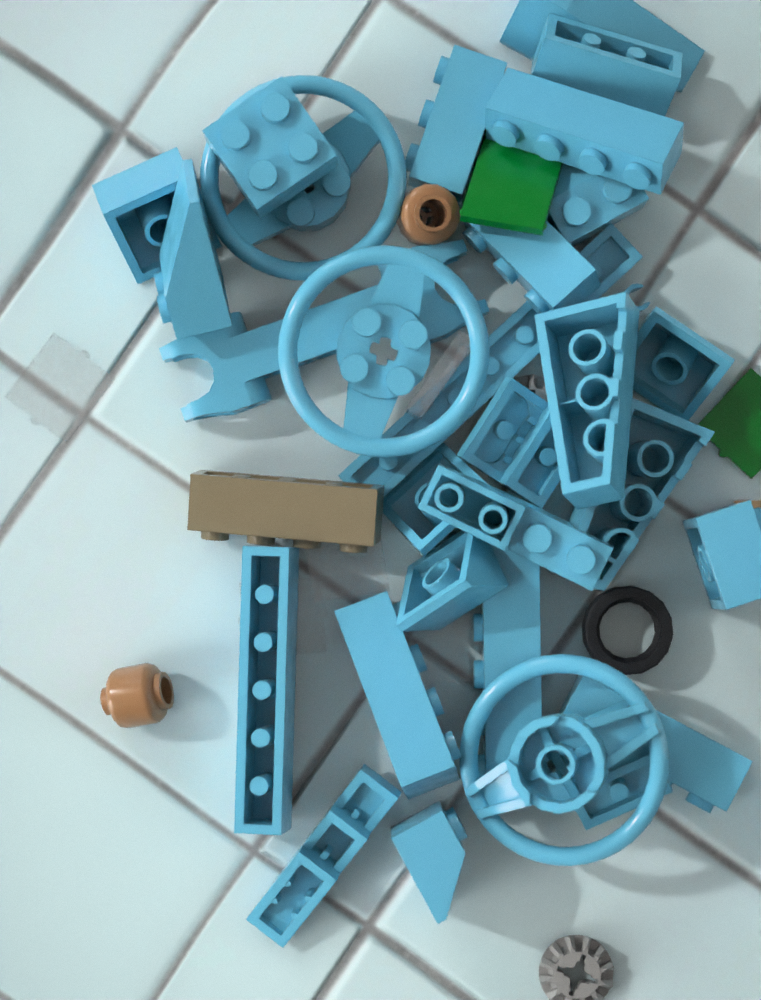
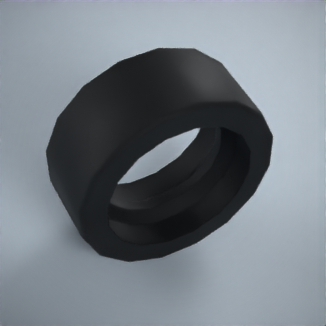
M635 586L613 587L597 595L587 607L581 625L583 643L590 657L610 665L624 675L642 674L657 666L668 653L673 638L672 617L664 602L652 592ZM630 602L640 605L650 614L654 622L655 633L651 645L645 652L636 657L622 658L612 654L605 648L600 638L599 627L602 617L609 608L619 603Z

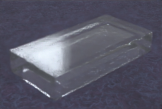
M461 330L458 332L405 408V412L419 421V419L422 420L470 352V339L467 334Z

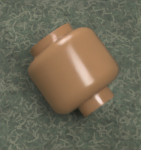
M423 184L409 190L405 194L400 216L396 223L400 233L408 241L419 246L436 245L448 240L455 233L460 222V207L456 197L447 188L437 184ZM421 208H426L429 212L425 213ZM431 217V221L426 225L427 218Z
M143 663L117 668L111 672L106 682V687L101 690L100 700L105 714L111 715L120 727L133 728L162 721L167 714V710L173 706L174 691L170 677L166 672H161L154 664Z

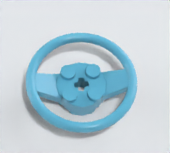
M295 75L283 77L294 94H313L328 97L354 110L322 133L337 154L338 167L314 182V190L306 194L302 190L262 219H259L246 199L227 215L219 189L220 161L206 142L200 167V188L206 214L215 233L235 256L252 268L267 275L288 280L305 281L320 266L343 253L368 246H380L384 243L400 216L401 206L406 193L407 171L398 135L388 118L374 102L361 92L342 82L320 76ZM276 79L262 83L247 91L235 100L221 117ZM379 142L381 143L388 170L386 198L376 222L358 243L336 256L312 262H294L279 259L254 247L290 228L298 231L312 230L313 232L334 223L346 209L351 190V177L357 172Z
M380 245L358 248L343 253L320 266L304 281L293 296L285 312L279 334L278 360L282 382L292 405L300 417L319 436L331 444L355 454L370 457H398L424 450L447 437L466 419L475 406L486 381L489 367L490 349L486 322L481 308L468 286L456 273L437 259L425 253L400 246ZM387 265L369 306L358 310L346 321L337 339L336 358L342 377L348 381L344 426L342 428L321 412L303 384L297 356L300 328L315 298L331 282L350 271L362 267ZM426 275L446 290L463 315L470 339L468 374L452 406L435 422L409 435L381 438L398 396L410 393L422 381L430 365L431 344L426 327L419 321L424 277ZM381 337L391 339V348L397 350L395 359L387 358L386 365L377 364L376 355L370 352L371 344L373 342L380 344Z
M553 654L532 658L516 664L500 674L483 690L471 708L464 724L459 750L462 758L459 759L462 784L469 804L476 817L495 839L508 849L530 860L556 866H576L608 858L630 845L644 832L653 820L663 800L669 774V750L659 715L644 692L631 679L610 665L598 660L571 654ZM556 673L585 676L608 686L629 704L628 707L584 720L578 714L562 713L537 718L518 732L511 746L510 757L480 778L478 749L486 720L497 703L508 692L530 679ZM648 742L650 769L643 797L630 818L613 833L600 840L572 847L546 845L518 833L498 815L531 805L554 814L578 810L598 794L602 785L609 777V768ZM557 750L559 755H567L570 764L566 766L569 771L567 775H562L559 769L550 771L547 765V761L553 759L550 751Z

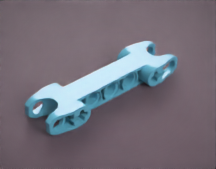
M463 239L409 248L425 253L446 266L458 261L461 257L467 255L466 252H468ZM377 265L381 277L387 265ZM425 275L419 321L426 327L430 344L447 339L465 327L466 323L458 306L442 299L435 289L434 281ZM378 285L308 309L298 338L297 356L299 367L337 354V339L346 321L358 310L369 306ZM477 300L483 316L488 315L490 311L486 300ZM233 312L230 313L231 327L176 339L159 348L165 363L189 358H200L208 362L213 368L214 382L210 391L200 399L180 408L185 422L188 423L217 416L236 415L272 400L265 379L281 374L278 360V343L283 319L248 331L242 313Z

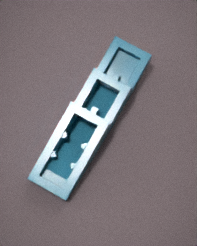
M364 764L284 867L246 920L284 948L334 885L341 872L368 840L371 832L398 800L402 792Z

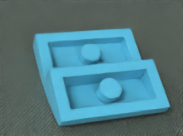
M505 377L456 456L542 509L560 481L548 402L513 378Z
M622 700L585 717L584 720L628 707L629 704ZM648 742L609 768V777L602 785L598 794L578 810H575L586 830L637 808L645 792L649 777L650 755ZM557 750L550 751L553 758L551 760L556 769H559L562 775H567L569 771L566 766L570 764L567 755H559ZM669 780L664 796L673 792Z

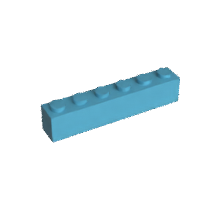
M491 545L509 586L481 603V613L473 614V642H482V660L473 661L474 689L482 688V692L504 671L516 664L541 656L540 565L507 549L504 551L494 545ZM541 676L530 679L512 689L497 703L490 713L481 734L483 736V754H478L480 778L510 757L511 746L520 730L533 720L542 717Z
M242 546L234 833L282 835L292 827L299 548Z

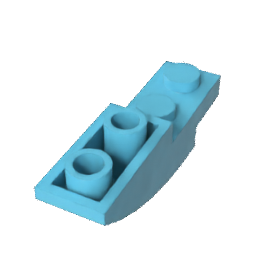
M441 464L438 465L418 506V509L504 551L507 549L591 591L614 549L613 545L570 525V522Z

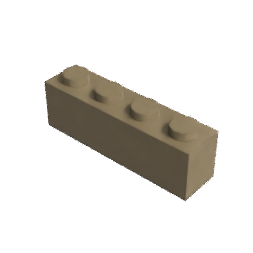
M199 470L190 474L187 530L201 531V539L226 541L229 540V534L247 535V543L273 545L275 544V538L293 539V547L319 549L321 548V542L338 543L339 550L342 552L366 553L368 546L374 547L381 541L384 485Z

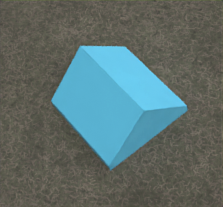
M656 306L638 328L633 390L662 410L689 421L732 366L735 359Z
M444 442L383 498V514L422 557L455 528V526L418 509L438 465L441 464L486 483L461 458L456 456Z
M461 530L409 565L396 627L402 632L441 630L508 587L507 579L491 545Z

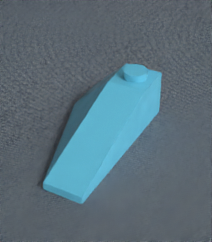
M519 0L499 41L524 57L533 60L549 13L683 53L681 80L676 89V92L682 93L705 50L633 0Z

